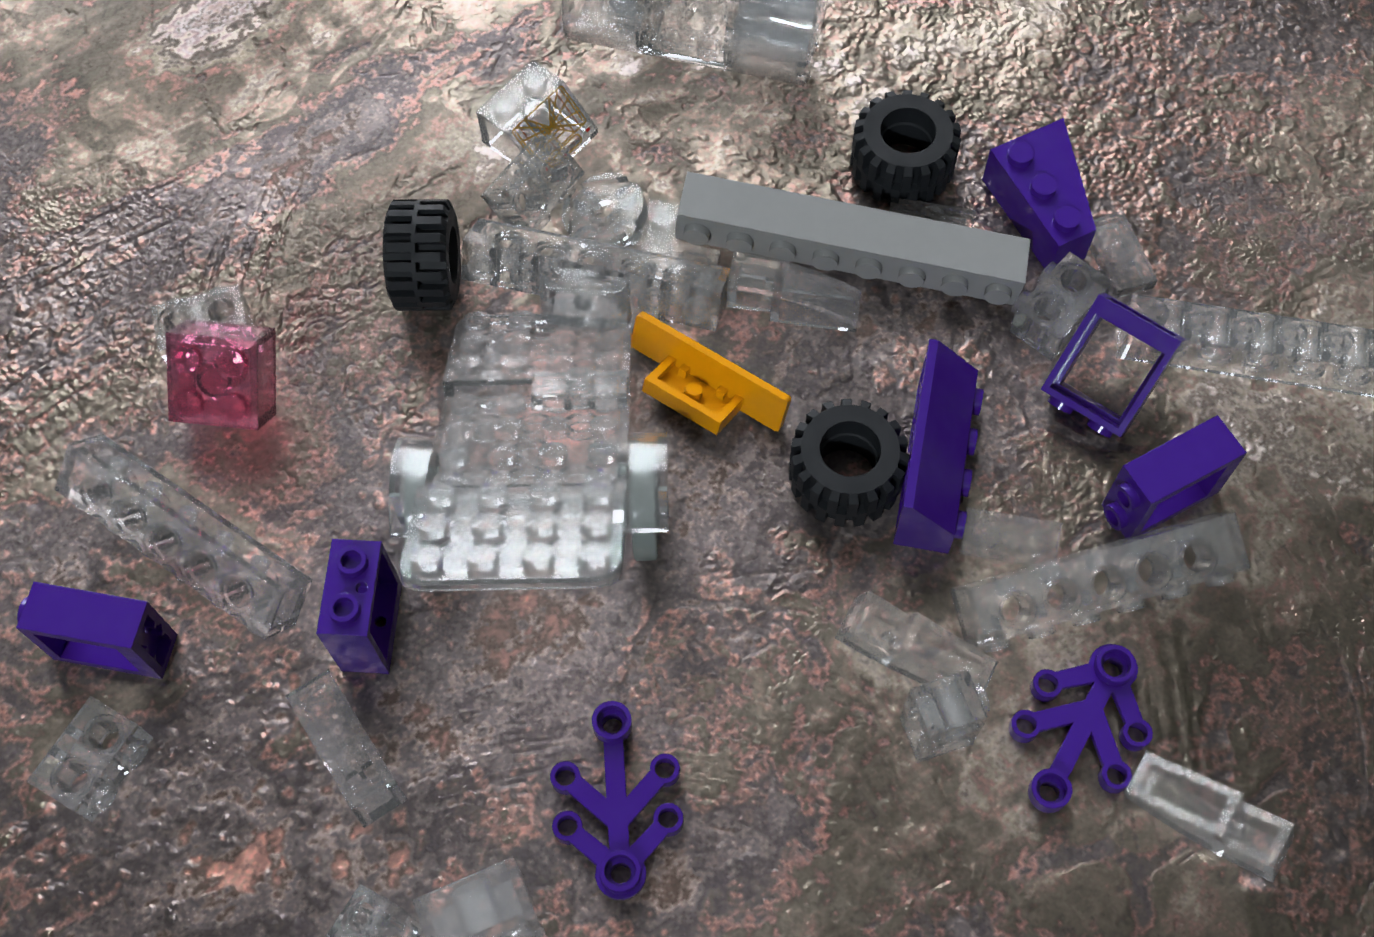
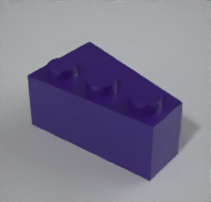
M1064 118L990 149L982 180L1023 238L1031 239L1030 249L1048 275L1085 259L1095 235L1096 226Z

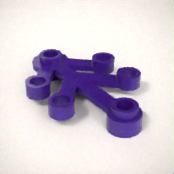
M1116 644L1102 645L1092 653L1088 664L1056 672L1044 669L1037 672L1031 681V693L1041 702L1055 700L1061 690L1093 684L1085 700L1037 712L1020 710L1014 714L1009 723L1008 729L1011 737L1020 743L1033 741L1040 732L1071 725L1050 768L1038 772L1029 784V799L1038 810L1045 813H1055L1064 808L1072 796V784L1068 777L1089 736H1091L1102 766L1098 773L1100 786L1105 791L1115 794L1122 792L1131 783V769L1121 759L1103 710L1110 695H1112L1124 723L1119 731V740L1127 750L1141 751L1151 742L1153 738L1152 728L1148 722L1143 720L1131 689V685L1138 675V665L1133 654L1125 647ZM1104 664H1114L1119 670V676L1108 675L1104 670ZM1041 679L1051 681L1054 685V691L1044 692L1040 689L1038 681ZM1020 719L1029 721L1033 726V732L1027 734L1021 732L1016 722ZM1128 729H1139L1143 734L1144 740L1142 742L1133 741L1128 735ZM1109 769L1119 771L1123 777V783H1112L1107 777V771ZM1049 786L1053 788L1056 793V800L1046 801L1040 795V787Z
M607 701L600 704L592 715L594 733L604 745L606 798L583 779L578 767L569 761L557 763L551 770L550 780L553 788L558 793L563 795L570 794L608 828L609 849L584 829L580 816L573 811H563L557 814L552 823V830L560 843L572 844L596 866L595 879L604 895L614 900H627L636 896L645 884L647 876L645 861L666 837L677 835L683 828L684 818L682 810L673 803H664L655 810L653 823L631 846L629 844L630 824L663 787H670L678 781L680 765L678 760L670 754L657 755L650 764V771L627 796L623 741L629 737L632 730L631 714L622 703ZM610 719H617L622 723V727L616 733H609L604 730V724ZM662 763H669L674 767V773L670 777L661 778L656 774V768ZM565 770L575 774L574 781L567 786L560 785L557 782V776ZM665 812H672L678 817V822L671 828H665L659 823L660 816ZM565 820H573L577 823L575 833L570 836L562 835L559 832V826ZM619 866L627 867L631 871L629 880L625 883L613 881L611 875L615 868Z

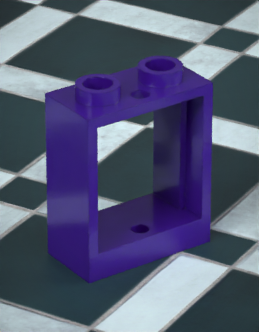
M1107 293L1099 294L1041 390L1050 395L1047 401L1059 410L1068 414L1076 410L1089 418L1087 425L1097 433L1111 438L1113 433L1121 437L1135 420L1186 339ZM1102 319L1161 352L1121 416L1064 382Z
M1217 415L1123 465L1101 504L1104 508V515L1111 527L1117 531L1120 530L1129 542L1219 493L1247 452Z
M332 539L316 634L342 672L389 674L402 583L382 541ZM379 619L386 620V624L383 627H377L376 622Z
M33 582L28 597L22 600L17 613L18 624L16 628L53 660L163 679L178 635L148 601L40 582Z

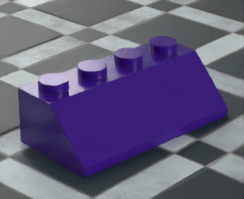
M929 339L918 382L907 451L909 460L901 489L893 544L949 554L954 538L962 539L967 512L959 510L960 497H968L970 491L972 470L965 469L966 455L973 456L975 452L978 429L970 428L972 415L979 416L984 389L976 388L978 370L939 340Z

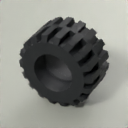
M903 90V93L899 95L891 91L885 93L883 100L876 97L870 101L869 107H863L859 113V120H856L850 165L853 166L852 174L854 179L860 180L859 187L864 192L871 190L873 192L872 198L879 202L884 198L889 200V205L898 206V202H906L907 207L916 206L917 200H921L925 204L933 200L934 193L940 195L945 191L946 184L950 183L953 177L961 143V128L959 123H955L956 116L953 111H945V103L941 100L932 101L929 99L930 95L921 92L920 96L913 95L912 90ZM906 144L919 149L920 152L904 153L894 150L890 145Z
M448 199L393 200L388 208L383 229V269L387 293L393 307L397 311H450L457 300L461 273L460 236L457 216Z
M841 399L840 406H834L833 402L829 401L822 404L821 413L815 409L811 410L806 414L805 423L800 422L797 426L795 438H792L789 462V480L792 481L791 490L795 498L802 496L800 506L806 512L813 508L816 510V519L825 522L827 517L835 519L834 526L844 527L845 520H852L854 527L864 525L866 516H869L872 521L882 517L884 508L890 510L895 504L908 466L909 454L906 453L908 442L906 436H900L902 427L896 420L888 422L889 413L881 407L875 412L870 409L871 403L861 400L860 406L852 405V399ZM851 450L863 455L870 462L873 469L860 476H843L827 467L823 458L834 451Z

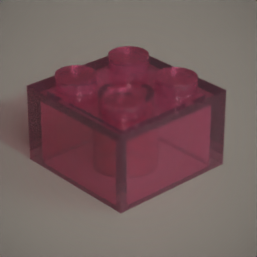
M185 320L166 332L168 421L259 430L276 415L275 328Z

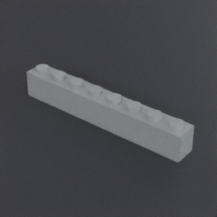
M687 171L675 230L676 239L685 240L693 245L706 244L726 248L737 254L751 253L771 257L778 262L792 261L812 265L823 271L837 270L856 274L864 279L877 278L897 282L909 288L923 287L942 291L949 296L963 295L983 299L995 305L1008 304L1013 306L1026 283L1031 240Z

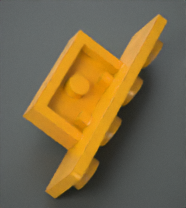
M642 311L636 316L630 345L635 350L659 363L644 379L642 388L644 393L715 435H718L739 411L774 431H778L783 426L791 403V397L788 394L648 313Z

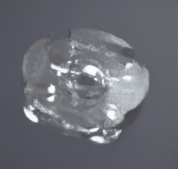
M614 172L594 175L580 183L583 189L574 198L571 193L566 198L561 213L562 223L569 237L581 252H610L621 247L634 246L641 239V229L645 225L648 216V205L641 188L636 182L635 184L629 182L625 175ZM604 208H611L612 212L608 216L603 218L596 217L603 213Z

